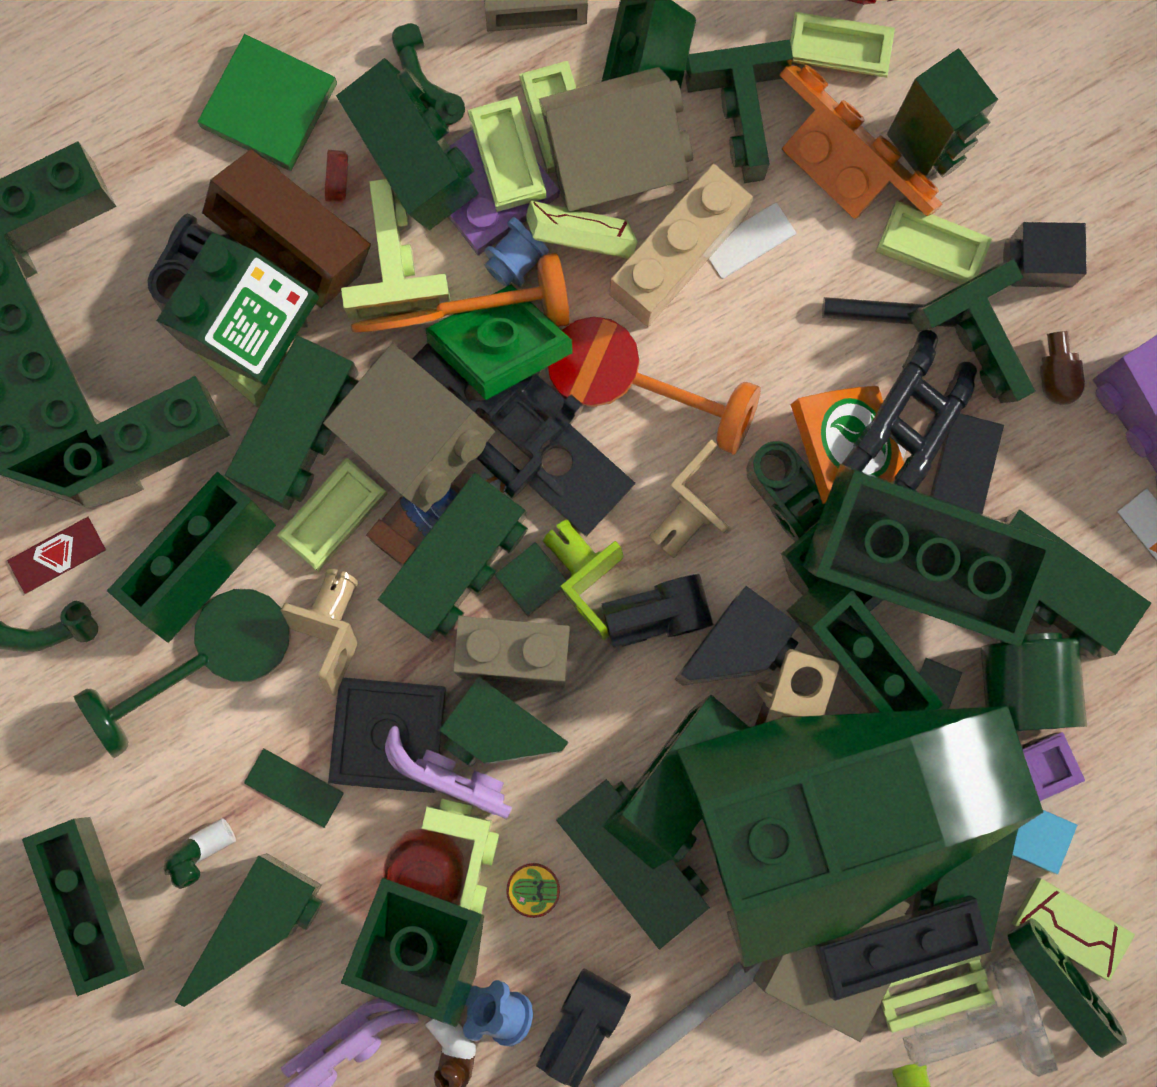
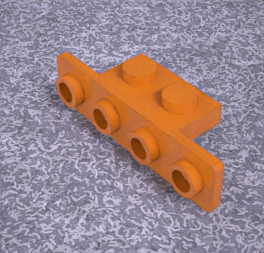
M797 65L786 66L779 74L783 80L815 109L781 149L854 219L860 217L890 183L926 216L935 213L943 205L935 197L939 192L935 184L919 171H915L912 175L898 161L902 154L889 140L881 135L875 139L861 126L865 119L858 110L844 100L838 104L824 91L828 83L813 68L805 65L802 69Z

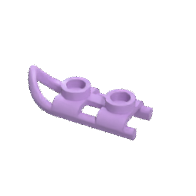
M393 726L389 730L385 743V752L388 761L399 773L488 813L498 815L504 819L508 818L512 807L503 803L504 794L500 793L504 785L503 782L475 770L471 780L453 772L456 765L455 761L430 750H426L423 759H418L414 762L402 746L399 728Z
M380 998L363 1004L281 1067V1071L288 1078L295 1072L299 1073L298 1076L284 1087H331L338 1075L334 1070L335 1066L346 1058L349 1061L354 1059L356 1062H363L369 1059L381 1045V1039L377 1033L396 1024H416L419 1020L417 1014L412 1010ZM377 1012H388L386 1014L375 1017L372 1020H369L368 1018L370 1015ZM341 1038L343 1040L328 1053L324 1051Z

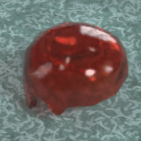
M422 828L406 831L390 847L386 855L383 878L452 903L453 900L457 899L462 887L464 857L461 849L447 834Z

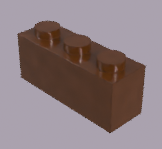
M252 149L210 179L202 214L227 234L231 235L241 245L254 250L314 291L319 296L316 305L321 309L341 292V288L347 287L360 276L371 243L364 239L357 230L345 224L325 208L314 196L306 193L282 174L275 165L267 162Z

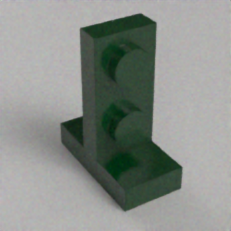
M790 39L688 54L685 79L688 93L722 88L721 100L725 119L733 118L736 136L730 137L729 140L731 160L734 168H742L744 183L763 181L770 165L756 83L782 79L779 74L786 66H791L793 61Z
M1014 259L995 265L908 313L917 332L934 328L956 316L959 324L955 328L959 340L969 352L974 351L983 369L979 372L981 382L993 398L998 397L1000 403L1018 402L1036 392L988 300V297L1023 278Z

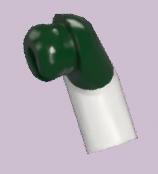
M222 818L194 833L166 857L164 874L170 875L171 883L174 887L182 889L197 882L200 877V870L195 864L236 842L235 835L227 821Z

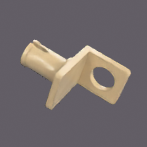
M712 439L670 484L681 494L678 497L681 503L649 535L656 544L661 545L676 530V535L663 548L673 558L678 555L679 550L704 523L708 526L713 523L723 533L730 527L685 486L686 482L719 447Z
M328 569L312 608L304 609L284 603L281 612L292 630L332 643L318 677L326 693L335 696L358 645L350 623L341 621L350 598L358 586V581L342 571L338 579V570Z
M789 649L785 654L776 686L757 682L755 691L769 708L765 723L782 717L824 715L839 670V664L833 659ZM803 667H813L820 673V685L810 695L792 690L791 679L794 673Z

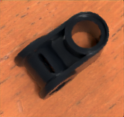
M188 213L183 215L175 225L164 251L154 268L150 271L147 280L148 290L161 311H163L170 300L164 297L166 289L170 284L182 281L212 231L197 224V218ZM227 233L222 235V237L236 242L231 235Z

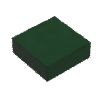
M536 542L495 574V577L527 616H530L562 590L561 585L567 581Z

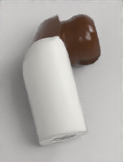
M431 1018L425 1026L442 1046L438 1070L434 1073L436 1087H466L472 1077L476 1046L473 1040L465 1037L463 1028L459 1023L457 1027Z

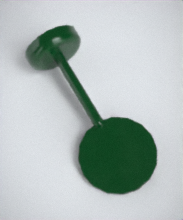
M233 589L217 595L202 609L195 624L194 644L198 655L109 709L105 701L94 689H85L73 697L91 728L114 759L128 747V739L117 720L203 666H206L214 675L231 682H251L267 676L282 662L289 647V626L281 612L282 608L270 596L253 589Z

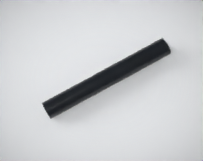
M824 297L822 318L913 324L908 313L925 304ZM956 316L937 326L956 327L959 323Z

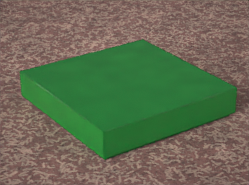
M244 34L197 122L202 129L248 151L252 149L262 158L292 171L331 97L337 81L334 76Z
M510 284L493 294L515 291L517 289ZM530 301L453 314L425 329L427 343L485 400L573 353L572 339Z

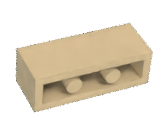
M713 163L611 278L609 295L645 326L649 327L748 215L753 196Z

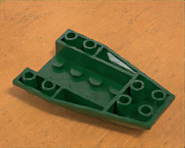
M1008 706L782 717L676 750L692 803H698L731 911H728L727 915L743 967L758 964L855 932L1044 813Z

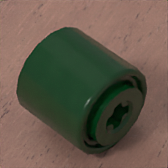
M1062 633L1025 634L1021 647L996 639L995 644L981 647L986 707L1008 706L1016 731L1087 727L1080 645L1077 639L1062 638Z

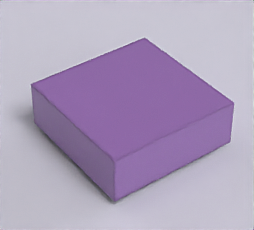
M1063 732L1055 733L1022 748L1040 801L1085 781Z

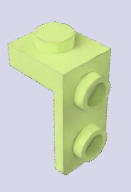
M441 798L439 808L433 806L426 807L422 829L475 841L460 906L481 914L487 887L478 885L482 863L487 865L493 864L499 834L490 832L492 820L471 815L473 805Z

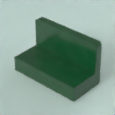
M620 0L601 82L659 67L670 81H677L681 90L696 24L695 16L672 0Z

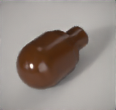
M1068 331L1047 334L1049 356L1042 358V365L1040 366L1043 392L1051 402L1059 405H1068L1078 400L1084 391L1083 362L1079 360V353L1070 352Z

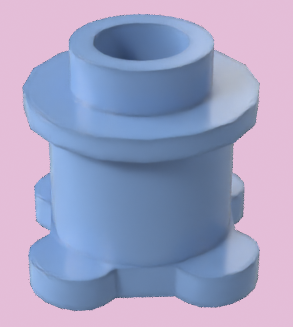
M512 217L507 222L511 228L509 233L495 247L488 246L484 250L489 259L484 265L488 272L503 286L507 287L512 282L521 287L525 283L523 277L543 255L549 253V249L542 241L534 240L531 232L518 219Z
M499 980L493 981L489 987H471L465 1003L467 1006V1021L463 1026L465 1037L473 1041H479L486 1034L492 1036L494 1041L502 1046L512 1047L520 1043L527 1036L532 1025L533 1010L528 997L520 992H510L509 986Z

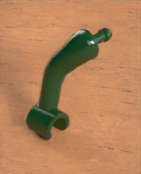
M408 23L395 28L392 33L394 48L399 56L402 69L408 68L425 90V94L420 97L425 108L433 107L447 124L460 121L465 113V104L462 98L428 81L421 70L416 50L424 48V42L419 27L416 24Z
M73 601L62 610L60 622L45 628L35 630L10 627L0 621V649L34 652L52 647L71 638H75L78 642H88L97 635L98 624L91 616L89 608L83 602Z

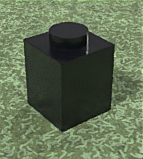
M1023 222L1013 233L1011 239L1005 241L1003 263L1014 259L1023 276L1021 280L1013 283L1011 286L1073 287L1087 274L1086 223Z

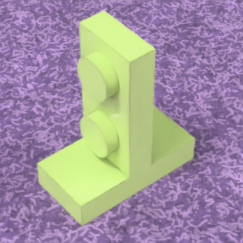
M387 179L369 181L383 282L341 288L343 306L349 321L436 309L438 304L450 302L446 274L406 279V276L415 275L411 244L401 245L399 227L408 226L407 212L394 194Z

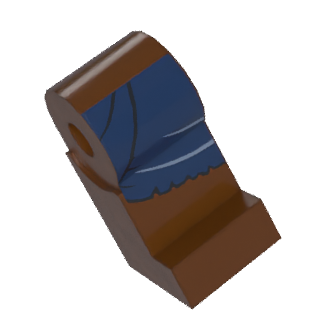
M452 482L446 495L435 502L426 513L404 496H401L382 520L379 519L366 536L373 544L403 567L461 489Z

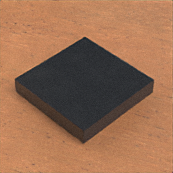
M343 677L337 693L328 784L436 793L435 789L412 780L395 770L386 756L385 743L389 730L393 726H397L400 731L402 746L411 760L416 762L418 759H423L426 750L439 754L441 732L439 730L443 722L446 687Z

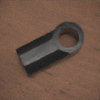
M700 574L669 580L655 585V590L602 603L601 606L613 648L643 642L665 634L668 637H675L713 626Z
M583 968L560 1012L563 1015L543 1048L536 1067L564 1085L578 1087L605 1037L609 1038L617 1027L630 1001L631 994Z

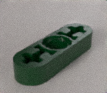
M1030 918L1007 933L1010 946L1019 961L1097 1056L1104 1058L1127 1044L1125 1033L1114 1014L1039 922Z

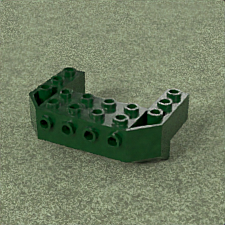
M79 141L0 179V476L18 486L86 508H92L144 490L140 480L230 436L208 389L196 376L103 422H100L93 416L27 281V278L38 273L27 250L116 207L95 162Z

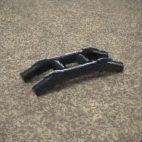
M932 330L921 331L902 366L901 373L873 420L866 426L861 436L853 445L854 448L841 464L863 471L871 459L877 456L890 437L911 454L895 475L893 483L916 490L932 467L931 463L961 410L967 406L975 388L974 380L977 374L976 366L971 362H961L958 364L953 380L949 382L947 391L942 395L922 378L927 374L934 361L938 336ZM910 397H913L934 414L923 435H920L899 418Z

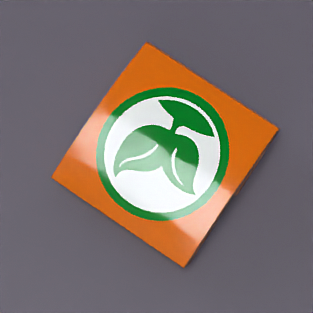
M879 386L855 387L798 398L790 404L823 504L827 501L840 464L854 448L853 445L861 436L866 426L871 423L883 403ZM889 437L877 456L871 459L862 472L893 482L895 475L904 464L898 443Z

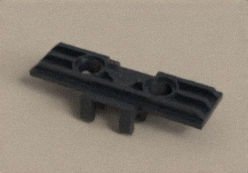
M428 343L412 358L480 418L487 419L531 459L520 471L488 441L482 453L475 458L506 486L504 492L512 499L529 485L587 537L636 484L571 425L581 414L584 405L572 394L566 400L538 376L540 371L487 400L474 401L471 399L468 402L465 392L469 383ZM562 448L571 455L572 466L567 473L561 476H553L544 470L542 458L548 450Z

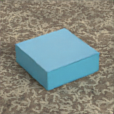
M1043 810L1044 813L1018 828L1012 856L1053 874H1058L1078 825Z

